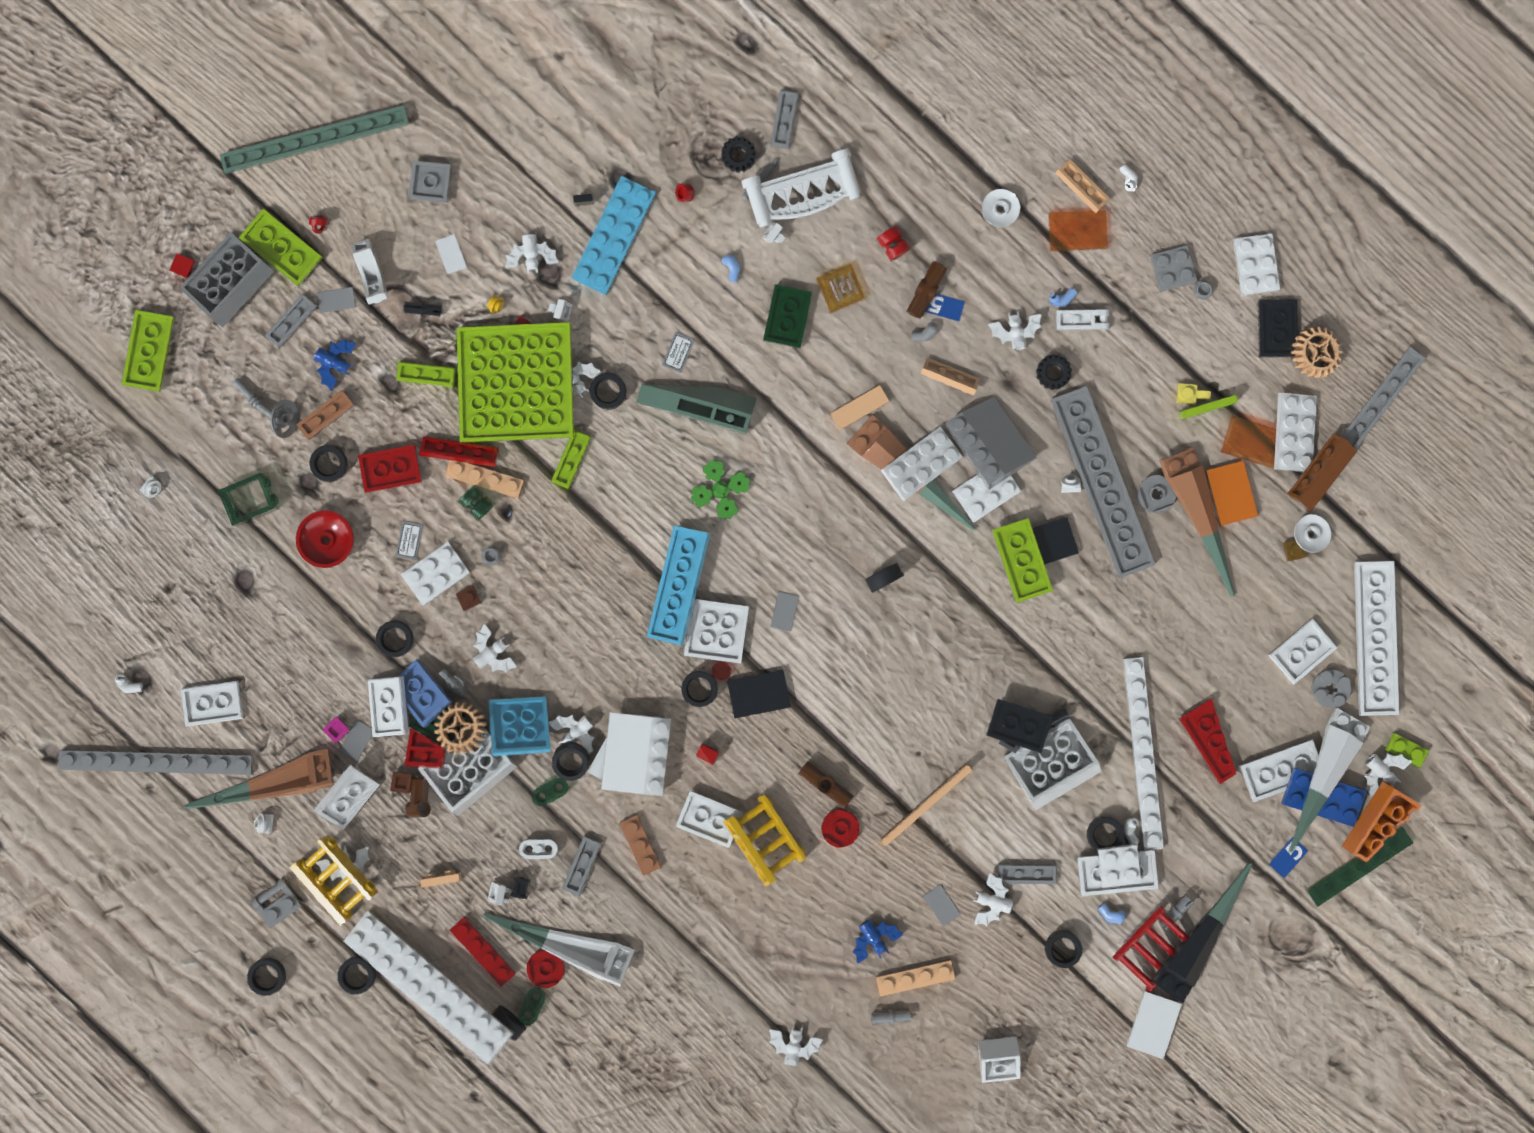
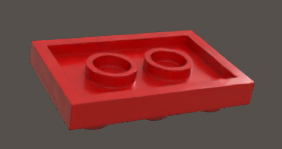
M415 445L358 455L365 493L422 483Z

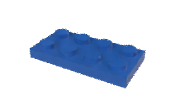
M1294 767L1281 803L1302 811L1314 773ZM1339 781L1317 816L1354 827L1367 791Z

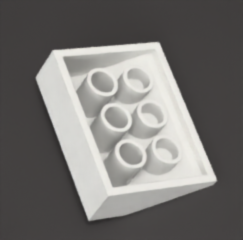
M609 713L602 790L655 796L663 795L671 719Z
M1070 719L1049 730L1042 753L1019 747L1016 753L1011 752L1004 756L1006 763L1035 811L1102 772L1099 762Z
M482 727V729L486 730L487 733H481L484 741L478 740L477 742L480 747L473 745V752L467 749L466 754H462L461 750L459 754H454V750L448 752L447 747H445L446 754L443 769L418 768L448 809L457 816L518 767L509 755L492 756L491 735L485 727ZM474 730L468 733L467 740L472 736ZM456 737L452 742L459 743V739Z

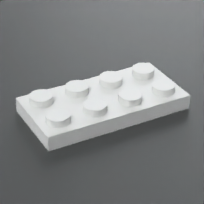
M1278 393L1275 470L1304 472L1312 462L1317 396Z
M940 426L884 467L881 472L902 501H905L963 457Z
M1313 740L1305 741L1239 765L1252 802L1284 792L1294 767L1314 773L1319 755Z
M1155 850L1138 851L1141 883L1102 888L1098 855L1077 857L1081 896L1159 889Z

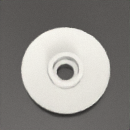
M997 189L985 197L982 203V213L986 221L991 225L1006 227L1014 223L1018 218L1020 203L1012 192L1005 189ZM997 207H1003L1004 211L1002 213L998 212Z
M1306 515L1296 523L1294 537L1297 544L1303 550L1316 553L1324 550L1330 543L1331 530L1328 523L1322 517ZM1308 532L1312 533V538L1308 536Z

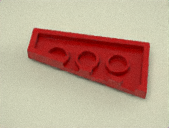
M1212 698L1178 718L1219 784L1237 774Z

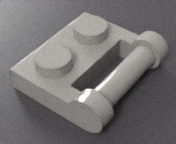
M283 878L278 880L277 884L265 893L250 900L269 928H272L303 906ZM283 890L285 892L284 896L267 908H264L262 903L279 891Z

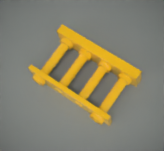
M764 794L756 798L760 803L740 818H735L733 815L724 820L723 823L764 885L767 886L776 881L774 876L777 871L795 859L798 862H802L807 858L803 847L796 843L774 810L772 800ZM762 811H765L770 820L751 834H745L742 829L743 824ZM775 826L781 836L762 850H756L753 846L754 840ZM786 842L791 853L773 866L767 867L763 861L764 857Z
M327 834L318 841L321 845L320 849L307 861L302 857L290 869L341 926L353 916L350 912L352 907L364 896L369 900L379 891L374 883L369 881L341 850L336 840ZM328 853L334 862L318 875L312 869V866L324 854ZM340 867L347 876L331 890L326 885L325 880ZM353 882L360 891L343 904L337 895Z

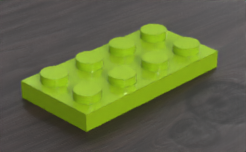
M265 209L259 212L239 236L244 243L298 287L323 258Z
M135 310L121 385L161 392L175 317Z
M1029 518L991 530L1016 603L1053 591Z

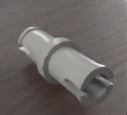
M1185 894L1174 907H1170L1171 910L1166 915L1176 922L1179 918H1183V914L1194 902ZM1160 920L1159 923L1168 931L1169 927Z
M890 1009L888 1012L871 1013L872 1025L887 1023L894 1025V1023L911 1022L910 1009L900 1011Z

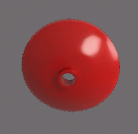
M322 510L308 515L300 523L296 532V546L299 554L307 563L319 568H331L341 564L350 555L354 544V534L349 522L340 514L332 511ZM328 536L330 537V542L326 544L324 538Z

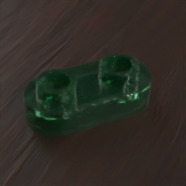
M555 778L535 789L532 793L534 804L545 806L564 796L569 789L567 781L562 778ZM556 784L562 785L561 791L556 790ZM540 793L545 794L544 800L539 799Z
M533 987L527 992L518 1014L522 1024L532 1025L536 1022L546 999V994L542 988ZM533 994H539L540 999L535 1000ZM530 1011L532 1017H526L525 1012Z

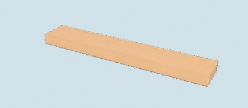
M967 764L959 769L885 834L880 840L886 847L966 777L972 769Z

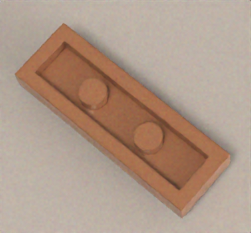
M341 390L296 425L305 437L310 440L355 405L346 393Z
M638 815L620 822L643 876L660 869L661 866Z

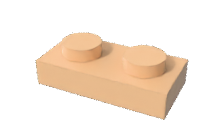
M454 869L444 871V875L437 876L436 873L425 874V878L420 880L421 888L461 881V872L456 873Z

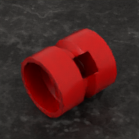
M897 225L876 238L880 246L886 248L885 253L890 261L896 260L911 249L907 240L902 239L903 234ZM898 242L899 245L894 248L891 247L892 244Z

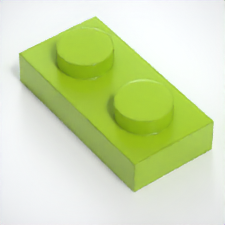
M1396 733L1392 734L1385 748V751L1393 755L1401 753L1404 758L1412 761L1411 764L1421 768L1429 750Z

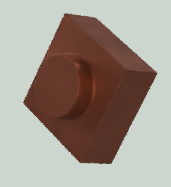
M474 586L456 593L463 611L482 603Z
M393 772L390 791L410 793L413 774Z

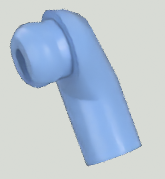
M725 255L722 258V263L730 269L728 281L737 283L741 266L735 256Z
M1070 288L1064 295L1053 293L1049 297L1050 303L1053 306L1065 307L1078 293L1073 288Z
M1106 903L1097 908L1106 921L1110 923L1121 924L1127 917L1126 913L1122 910L1112 912Z

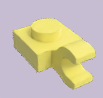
M1178 383L1176 403L1195 405L1196 399L1209 400L1211 398V391H1197L1198 385Z

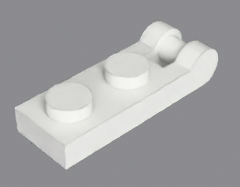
M1056 310V330H1109V310ZM1095 316L1100 317V323H1095Z

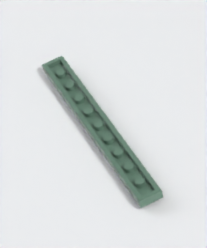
M402 105L219 155L224 173L228 174L410 124L405 106Z

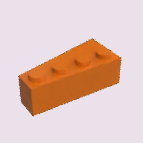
M1382 781L1341 847L1363 861L1368 862L1384 845V841L1389 836L1392 837L1397 832L1396 829L1403 822L1406 823L1411 818L1409 815L1414 810H1418L1422 805Z

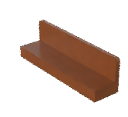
M1333 433L1287 495L1302 503L1308 511H1312L1356 454L1354 447L1347 439Z

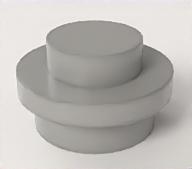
M1200 281L1194 286L1193 292L1199 300H1206L1211 297L1213 288L1209 282Z
M487 547L483 550L482 560L486 565L494 566L499 563L501 553L497 548Z

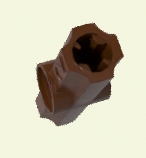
M933 261L924 279H921L915 291V296L906 310L907 313L921 319L929 302L933 300L939 288L938 285L948 268L939 262Z
M809 761L804 764L798 775L843 809L854 796ZM825 779L831 782V787L828 790H823L820 787V783Z

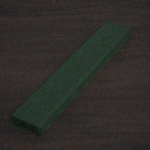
M1400 827L1392 837L1389 836L1384 841V845L1368 862L1356 856L1308 888L1306 892L1314 904L1319 907L1413 844L1405 829Z

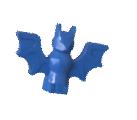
M345 339L340 343L331 342L330 350L327 351L319 347L315 353L314 360L322 364L316 371L322 377L321 384L328 386L329 390L333 391L337 383V379L331 374V368H336L337 371L349 375L347 370L349 366L353 367V365L343 359H339L337 355L340 353L351 354L356 346L355 342H348Z
M871 919L867 920L859 926L863 935L855 938L856 947L852 952L856 955V962L860 963L868 957L866 952L868 943L872 944L873 950L880 959L882 958L880 954L886 951L889 954L885 943L881 941V935H886L895 941L904 934L898 931L895 924L889 926L881 921V924L875 927Z

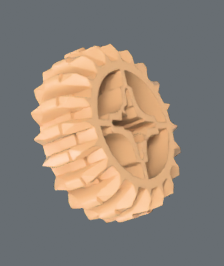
M1319 326L1309 327L1306 331H1301L1300 336L1295 338L1297 342L1292 344L1296 348L1291 352L1296 356L1292 361L1298 362L1295 368L1302 367L1301 373H1307V377L1314 376V378H1320V376L1326 377L1328 374H1332L1334 369L1339 367L1337 362L1342 360L1338 356L1343 353L1338 348L1342 344L1336 342L1339 337H1332L1334 331L1327 332V328L1323 327L1320 329ZM1315 337L1320 339V342L1311 343L1309 340ZM1317 361L1325 363L1322 367L1313 365Z
M456 702L455 708L452 705H448L449 711L443 709L442 713L444 716H437L441 720L440 723H435V726L439 727L435 734L440 735L437 741H443L441 747H447L448 752L454 750V754H459L460 750L462 754H466L467 749L473 752V745L480 747L477 741H484L481 733H487L486 730L482 729V727L487 726L486 722H481L485 718L484 715H479L480 709H475V706L472 704L468 706L466 702H463L462 705ZM462 713L469 714L474 723H466ZM454 717L453 724L448 726L450 720ZM461 725L466 726L461 729V732L457 730ZM474 730L472 736L467 740L468 733ZM448 733L456 734L459 743H453Z

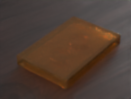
M1106 210L1098 211L1097 213L1094 211L1048 213L1050 252L1108 249Z
M1231 416L1220 453L1274 469L1276 429Z

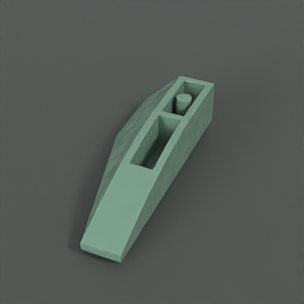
M641 384L636 403L746 435L757 398L721 387Z

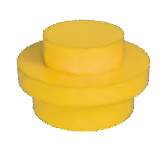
M494 295L490 298L487 308L490 309L491 313L496 314L502 311L504 308L503 297Z

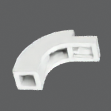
M366 239L351 244L352 254L363 281L368 305L387 299L386 295L388 294L384 278L370 240Z

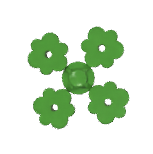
M710 460L708 465L703 467V472L706 474V479H712L716 483L712 486V491L706 489L704 485L700 486V488L694 487L692 489L691 501L695 502L697 507H703L704 504L708 505L710 503L709 498L712 497L713 493L715 497L722 498L720 504L716 505L718 517L731 519L733 515L737 514L738 508L735 506L734 500H728L724 497L728 495L729 489L734 490L736 494L747 492L750 479L745 478L743 472H739L737 475L730 477L731 481L727 485L725 482L720 481L721 476L725 474V471L722 469L723 463Z

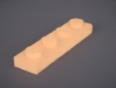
M452 460L449 461L445 477L519 499L524 480Z
M951 960L876 976L880 997L955 980Z

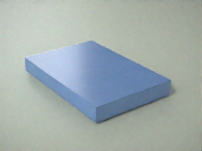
M418 659L398 676H404L406 707L424 728L453 702Z

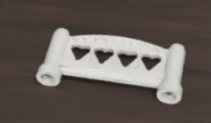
M846 148L832 153V162L762 183L759 175L742 180L741 183L743 189L747 190L757 225L763 228L771 225L770 221L773 219L784 220L809 216L833 206L845 197H849L850 201L860 198L861 191L850 160L852 156L850 149ZM828 176L840 186L838 192L833 191L831 194L825 192ZM810 182L822 191L821 197L815 196L814 199L807 197ZM792 187L804 197V202H797L795 205L789 203ZM774 193L786 202L785 208L779 207L778 210L771 208Z

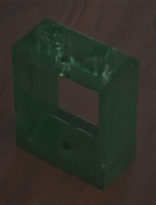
M259 473L218 490L232 526L237 527L278 510L277 504H279V500L275 493L272 494L270 489L272 483L268 475L265 476V474ZM259 481L269 506L240 517L231 492Z

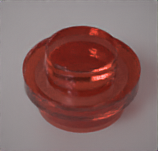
M717 662L712 667V675L717 680H726L731 674V668L726 662Z

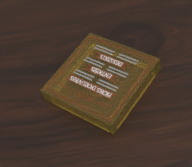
M852 264L816 278L830 314L866 299Z

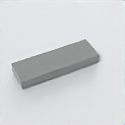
M780 90L770 147L789 150L799 93Z
M302 293L265 334V337L280 349L318 306Z
M584 835L562 887L563 890L577 896L581 895L602 842Z
M998 864V877L1002 878V884H1057V865Z

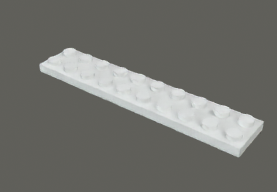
M370 911L364 914L343 941L487 1065L493 1061L514 1034Z

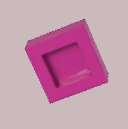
M336 716L323 731L336 744L350 729Z

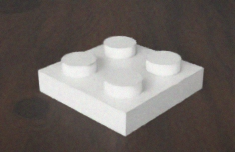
M1136 844L1098 848L1102 888L1141 883Z

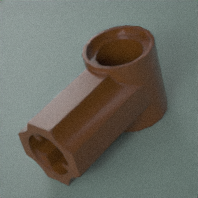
M412 779L410 802L407 803L405 808L406 814L410 818L427 817L431 812L430 803L427 801L429 786L427 780Z

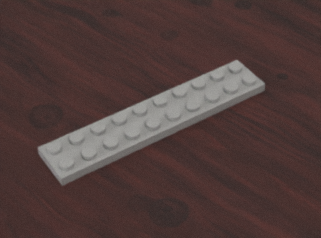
M1087 386L1051 399V404L1118 578L1154 566V559Z

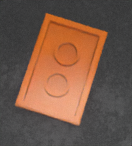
M1244 461L1205 471L1220 526L1258 516Z

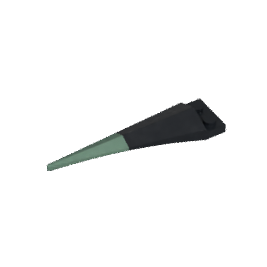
M1252 863L1246 864L1205 918L1159 967L1151 981L1177 1001L1183 1003L1191 988L1195 987L1250 871Z

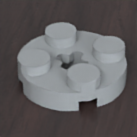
M1153 475L1144 479L1139 485L1137 498L1142 508L1147 512L1158 514L1172 507L1176 494L1165 477ZM1154 489L1162 492L1159 500L1156 497H1152Z
M1325 670L1313 679L1311 692L1316 702L1321 706L1327 708L1340 707L1350 697L1351 682L1345 674L1338 670ZM1333 683L1336 691L1329 694V690L1326 687L1331 686Z

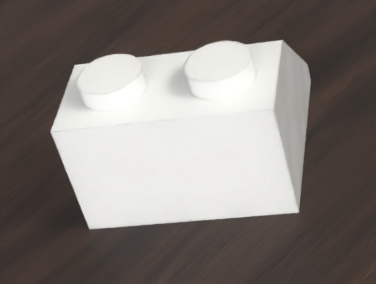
M1017 1037L978 1041L982 1083L1020 1079V1053Z

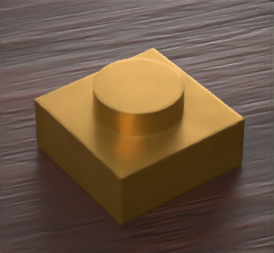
M1296 540L1283 543L1287 562L1307 558L1306 551L1297 544Z

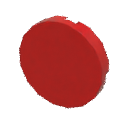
M836 809L829 812L824 817L821 825L824 839L830 845L837 848L851 845L857 839L860 832L857 818L850 811L844 809Z
M542 949L536 951L530 957L526 972L533 984L540 988H550L561 981L565 973V964L559 957Z

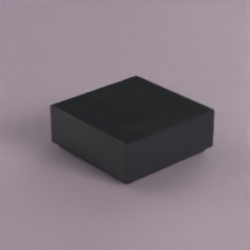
M592 194L573 196L575 206L594 205Z

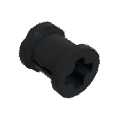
M514 877L515 884L511 897L528 899L526 894L528 883L531 882V879Z

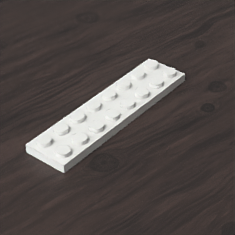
M1394 561L1354 562L1359 716L1399 715Z

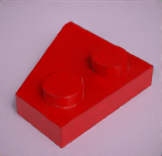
M410 729L404 765L408 767L443 769L446 749L414 729Z

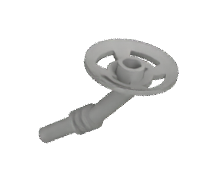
M238 378L233 381L237 389L247 398V402H250L253 408H257L270 418L271 428L276 436L288 438L295 432L296 424L299 422V413L292 401L281 400L271 410L262 403V400L259 399V396H256V393H252ZM283 405L282 409L277 410L279 406ZM289 408H290L291 413H292V420H291L290 412H289V410H288ZM288 425V430L282 433L281 428Z

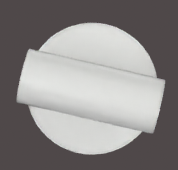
M1069 474L1062 478L1061 493L1081 492V480L1079 477Z
M151 475L139 491L146 497L153 498L160 493L161 484Z
M259 814L255 818L254 827L258 833L272 834L274 814Z

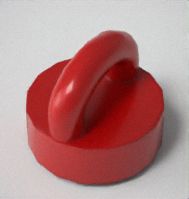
M690 183L678 184L675 190L676 198L680 202L692 201L694 199L692 185Z
M327 216L309 217V225H312L314 233L320 234L325 230V225H328Z

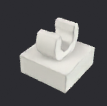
M772 222L761 238L769 243H772L774 240L776 243L782 244L785 237L779 232L783 227L778 223Z
M558 299L557 305L549 304L548 311L554 314L553 317L561 322H568L573 304Z
M491 882L487 901L496 905H502L503 902L508 903L509 899L504 898L505 892H511L512 890L500 883Z

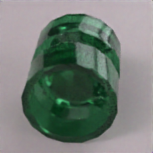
M477 485L472 486L458 501L466 510L470 509V514L477 521L483 518L495 505L487 496L483 497V491Z

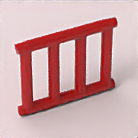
M1162 906L1153 912L1112 957L1115 961H1120L1146 985L1145 988L1148 992L1156 988V985L1125 954L1133 946L1157 970L1162 963L1138 942L1147 933L1169 955L1175 951L1151 927L1158 919L1165 923L1181 940L1184 941L1188 937L1164 913L1165 910Z

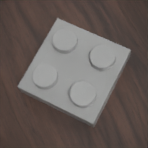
M413 160L409 199L448 203L451 164Z
M1188 245L1150 255L1159 293L1197 283Z

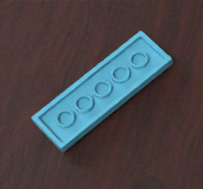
M623 176L620 177L571 277L572 280L605 296L607 295L656 192Z
M674 525L647 633L648 638L681 646L684 645L711 536L710 533Z

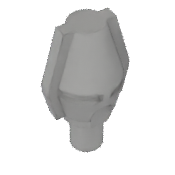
M444 668L439 671L438 674L444 679L443 682L445 684H443V687L447 693L458 700L467 693L461 678L457 675H449Z

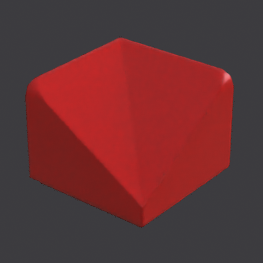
M701 744L696 756L713 765L719 752L712 747Z

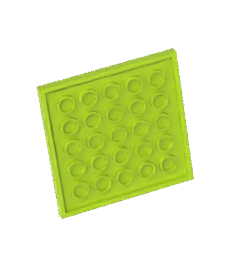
M570 322L457 328L460 442L574 438Z

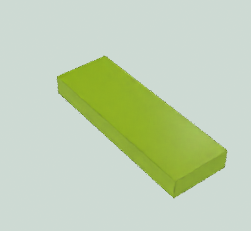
M398 361L396 381L454 388L456 368Z
M1237 395L1178 413L1179 418L1184 420L1235 404L1238 401Z
M574 429V438H569L551 482L567 489L570 488L591 436Z

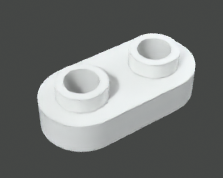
M528 839L523 841L519 847V853L525 859H551L558 852V845L552 839ZM528 845L532 846V852L526 851ZM547 845H550L552 847L551 852H547L545 850V847Z

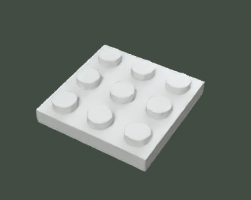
M695 599L687 630L684 656L741 663L749 606Z

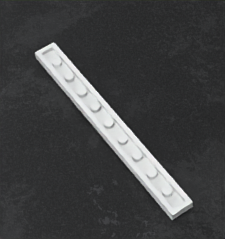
M1143 657L1123 659L1143 850L1164 849Z

